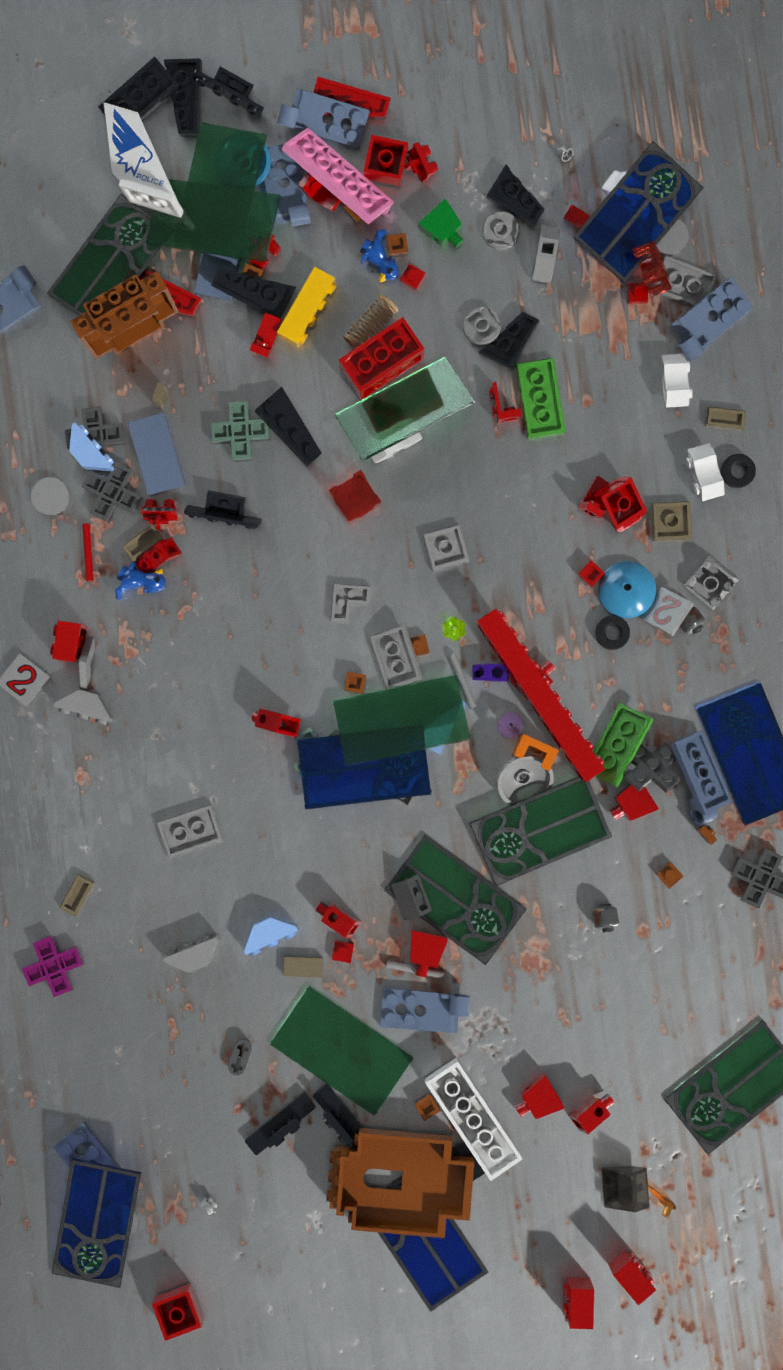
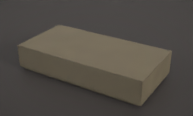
M159 382L156 384L152 402L156 408L163 410L169 392L165 385Z
M708 406L705 426L743 431L746 411Z
M151 524L124 544L122 548L132 562H135L155 544L164 539L154 525Z
M78 873L59 908L76 917L95 882Z
M284 956L283 976L322 978L323 958Z

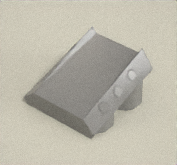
M709 555L686 582L684 587L714 610L726 594L734 588L739 578L716 560L715 557Z

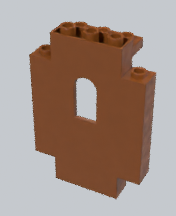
M158 271L142 280H139L138 276L134 275L83 304L86 312L70 320V323L93 357L98 359L112 350L115 355H118L165 328L163 321L179 311Z
M360 1128L359 1134H355L354 1146L358 1147L335 1145L334 1151H330L329 1163H333V1168L328 1172V1182L331 1183V1190H327L326 1202H330L329 1209H336V1215L344 1216L345 1210H352L349 1211L348 1223H352L351 1230L445 1238L446 1219L470 1221L474 1157L451 1155L452 1136ZM369 1169L403 1171L402 1188L370 1187L364 1181V1174Z

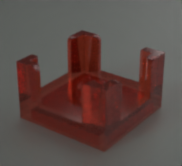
M655 240L634 248L635 258L648 253L651 254L640 265L642 272L652 269L641 275L644 285L648 286L659 281L661 282L648 288L650 297L671 290L669 277Z
M362 470L354 473L353 477L343 484L335 485L329 489V494L349 525L382 505V501L374 493Z

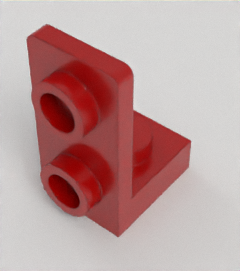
M309 173L298 184L310 200L331 212L341 202Z
M269 313L264 314L250 351L265 357L270 355L277 331L282 323L281 318Z
M492 382V388H489L490 400L494 399L495 407H492L493 418H497V423L520 420V409L507 407L504 408V411H501L497 383Z
M595 476L578 509L592 518H601L605 511L600 509L594 494L608 485L609 482L600 476Z
M171 537L159 541L139 557L135 563L140 571L152 573L163 563L178 557L182 552Z

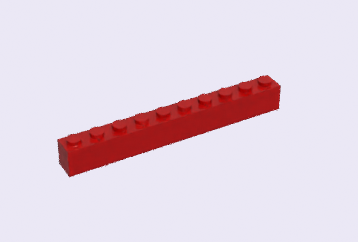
M497 608L476 621L475 624L582 783L588 782L605 770L603 767L604 761L599 755L596 756L592 751L593 745L588 739H584L581 734L583 731L578 723H573L570 718L572 716L571 712L566 706L563 708L559 702L561 698L555 690L552 691L548 686L550 684L548 678L544 674H540L538 671L539 665L534 659H530L527 654L529 651L523 642L519 643L516 638L518 635L512 626L509 627L505 622L507 618L501 610L498 611Z

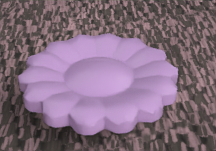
M508 712V714H503V717H500L498 730L501 731V735L513 739L523 732L524 721L520 715Z

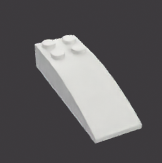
M457 1057L425 1078V1084L490 1181L523 1159Z

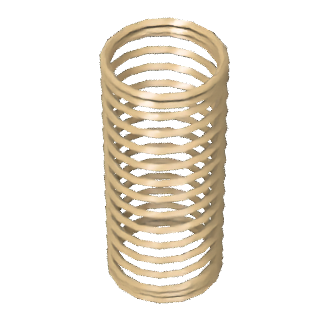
M380 294L379 299H376V302H373V305H370V308L364 311L365 315H362V318H359V321H356V324L350 327V330L347 331V334L343 335V338L352 348H357L361 343L363 344L367 341L368 338L370 339L372 336H375V333H378V330H381V327H384V324L390 321L389 317L393 318L392 314L398 311L397 306L388 297Z

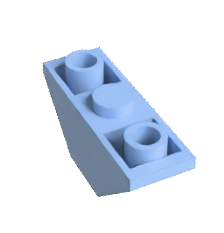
M74 422L71 427L69 452L84 469L113 471L115 468L111 464L114 461L107 453L103 455L99 451L102 447L95 439L91 441L87 437L89 432L82 424L78 426Z
M270 916L253 925L244 953L245 955L250 953L253 956L262 951L261 948L266 945L269 948L279 943V939L285 937L287 940L297 935L296 931L299 930V927L291 922Z

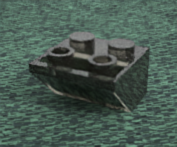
M636 1166L602 1168L605 1208L635 1213L649 1208L647 1168Z

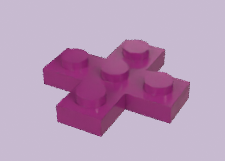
M52 936L34 942L33 946L39 962L22 968L28 986L47 980L53 997L73 990L66 971L84 964L77 946L59 953Z

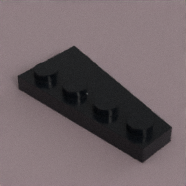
M200 58L164 59L167 72L180 86L171 94L178 134L180 136H199L201 86L192 78L195 70L202 72V60Z
M219 268L211 284L212 287L264 314L269 313L278 318L282 317L296 289V286Z
M282 386L255 409L254 412L306 467L322 454Z

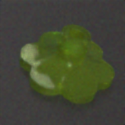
M451 617L449 621L443 623V628L445 629L443 632L444 636L451 638L452 641H457L459 637H463L466 633L464 629L465 622L458 620L456 617Z

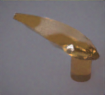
M647 1185L652 1194L665 1206L662 1216L669 1218L671 1211L677 1209L675 1204L668 1197Z

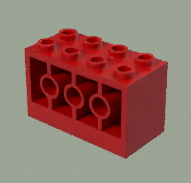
M402 317L338 360L339 369L360 401H362L422 361L425 348L404 317Z

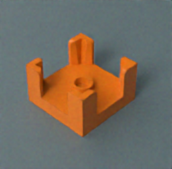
M521 734L511 755L522 759L528 747H531L530 751L539 755L541 752L543 753L542 758L544 760L541 768L550 771L559 750L525 734Z

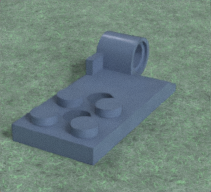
M297 88L292 107L281 104L277 123L300 131L309 128L317 136L360 149L370 110ZM331 113L333 115V122L331 124L324 123V114ZM345 118L350 119L352 122L351 128L348 130H344L341 127V122Z
M284 144L268 147L271 156V166L264 181L272 225L291 221L292 227L311 224L306 195L298 186L299 182L303 179L300 165L282 150ZM278 161L286 163L283 169H278L275 165ZM282 179H287L290 182L285 188L279 186V182Z
M25 265L14 269L9 277L1 281L3 284L0 285V306L3 307V312L0 314V333L41 307L30 290L35 286L36 281Z
M733 277L727 278L671 324L682 340L678 346L689 361L698 357L712 343L711 341L753 308ZM725 299H729L731 302L728 310L723 307ZM711 310L716 313V319L713 322L708 319V313Z
M699 731L670 745L693 798L689 799L692 807L690 811L691 819L696 825L702 826L716 819L718 816L717 809L732 802V799L703 731ZM692 751L695 752L696 759L692 757ZM699 769L703 770L704 777L700 775Z
M383 987L380 1027L457 1033L458 1016H469L470 996L457 993ZM400 1003L404 1004L407 1008L403 1014H399L395 1010V1007ZM418 1005H422L426 1009V1012L421 1016L417 1015L414 1011Z
M85 1121L53 1147L69 1168L71 1160L88 1163L89 1160H95L100 1166L123 1170ZM77 1145L85 1146L86 1152L78 1154L76 1152ZM75 1165L74 1175L92 1198L98 1202L103 1170H93L89 1167ZM108 1171L102 1206L111 1199L121 1206L133 1196L134 1185L127 1175Z

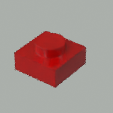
M409 263L400 278V282L417 290L426 272Z
M629 283L628 304L648 303V283Z
M591 560L577 575L592 587L605 573Z
M335 940L332 960L351 963L354 943Z

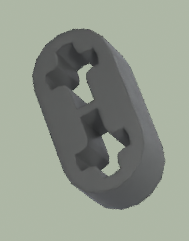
M246 1038L239 1039L234 1046L228 1064V1069L233 1075H241L246 1069L252 1050V1044ZM246 1043L248 1050H245L243 1055H239L241 1048L238 1045ZM239 1058L241 1059L240 1066H242V1068H239L238 1071L234 1070L235 1067L232 1065V1063L235 1064L237 1062V1059Z

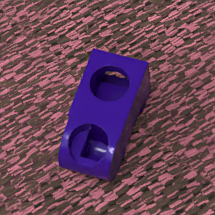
M503 664L472 665V680L508 682V671Z

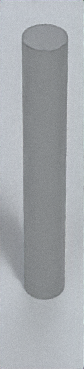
M456 654L448 656L469 708L477 707Z
M387 960L386 968L416 973L417 966ZM428 968L427 976L443 979L444 971Z

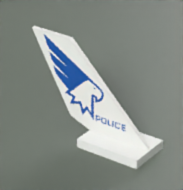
M104 103L112 174L120 181L118 186L129 202L181 218L184 211L176 198L138 112Z

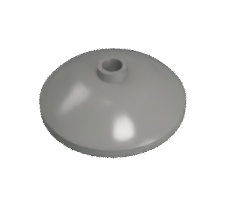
M524 755V758L515 757L503 766L497 778V789L501 798L506 803L514 805L552 788L554 781L552 769L547 771L541 768L543 758L536 755ZM546 796L527 803L525 806H533L542 801Z

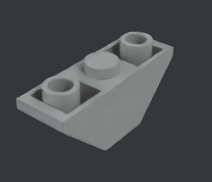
M541 224L532 277L533 281L551 284L560 235V227Z
M77 690L54 704V707L59 708L58 712L70 714V711L77 713L79 718L88 720V717L96 718L95 722L104 725L107 722H113L111 713L101 695Z
M207 935L202 938V942L197 944L195 941L184 945L185 949L180 951L177 948L166 952L167 956L163 958V961L188 973L206 967L210 963L220 939L219 935Z

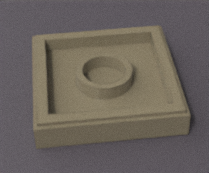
M690 501L651 503L653 542L692 540Z

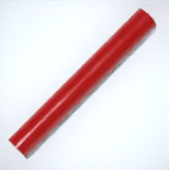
M85 523L82 524L86 581H94L90 524Z

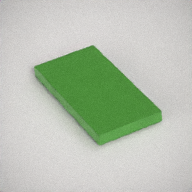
M554 358L516 363L527 439L566 433Z
M619 703L594 750V754L596 756L599 755L604 761L603 767L605 768L604 771L595 777L618 788L654 719Z

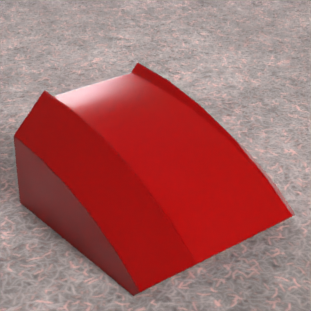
M623 476L614 479V481L594 494L600 508L605 511L604 515L617 532H623L641 520L647 512L632 477Z

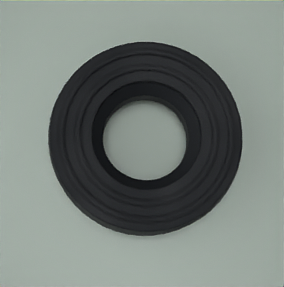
M744 454L729 456L721 466L723 481L732 488L746 487L753 481L756 474L753 460ZM741 464L744 466L745 475L742 478H735L732 475L731 468L733 465Z
M607 616L597 624L595 630L596 639L605 649H620L630 638L629 625L619 616ZM614 625L619 628L620 636L618 639L610 640L606 637L605 631L608 626Z

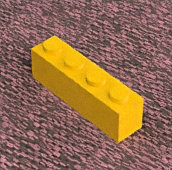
M317 267L313 268L277 331L279 338L297 348L300 343H305L308 337V329L314 327L318 319L316 315L319 311H323L327 304L325 300L328 294L332 295L336 288L333 276Z

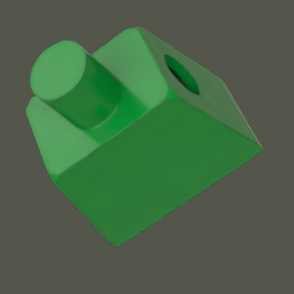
M446 199L418 222V229L440 246H444L449 241L457 248L464 241L458 234L462 229V223Z

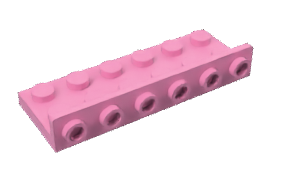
M306 128L283 145L282 150L290 158L297 162L368 225L381 214L386 215L394 201L309 128Z

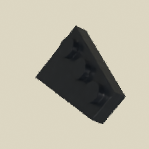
M505 164L486 198L535 227L545 209L531 192H528L522 185L519 178L510 171L508 165Z
M521 312L494 341L478 352L479 355L512 371L539 325V319Z

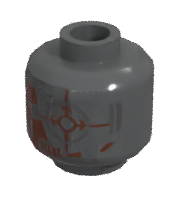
M692 607L680 627L684 633H694L696 635L704 629L702 625L705 623V618L696 607Z
M611 904L598 905L592 912L595 928L602 929L603 933L612 932L614 927L619 925L617 908L611 906Z

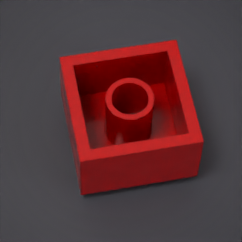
M371 135L363 175L371 181L401 187L409 142Z
M58 620L57 625L55 624L53 628L55 642L51 644L50 648L52 659L78 663L86 640L88 626Z
M625 1249L608 1263L615 1279L638 1306L656 1291L654 1286L655 1280L652 1278V1274L646 1267L642 1269L643 1266L633 1252L629 1253Z
M567 1277V1283L563 1284V1295L566 1302L563 1303L565 1322H568L570 1329H593L594 1287L591 1279Z
M191 1283L155 1296L153 1299L152 1307L165 1341L202 1327L204 1317Z

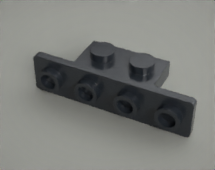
M221 66L214 79L195 70L192 79L199 86L210 88L215 95L226 97L233 105L242 106L251 115L261 116L264 107L248 99L254 87L253 84Z
M208 490L205 508L187 505L184 510V514L189 515L191 518H206L210 522L222 521L231 526L243 525L247 529L259 528L262 523L261 518L244 515L246 497Z
M325 1084L313 1094V1098L324 1110L323 1121L329 1128L332 1127L336 1131L335 1135L341 1143L345 1142L347 1146L351 1143L353 1147H358L354 1146L355 1134H359V1129L364 1127L332 1088Z
M305 1092L246 1138L245 1143L255 1155H258L267 1147L279 1146L285 1140L284 1137L288 1133L292 1135L300 1128L301 1120L312 1112L316 1105Z

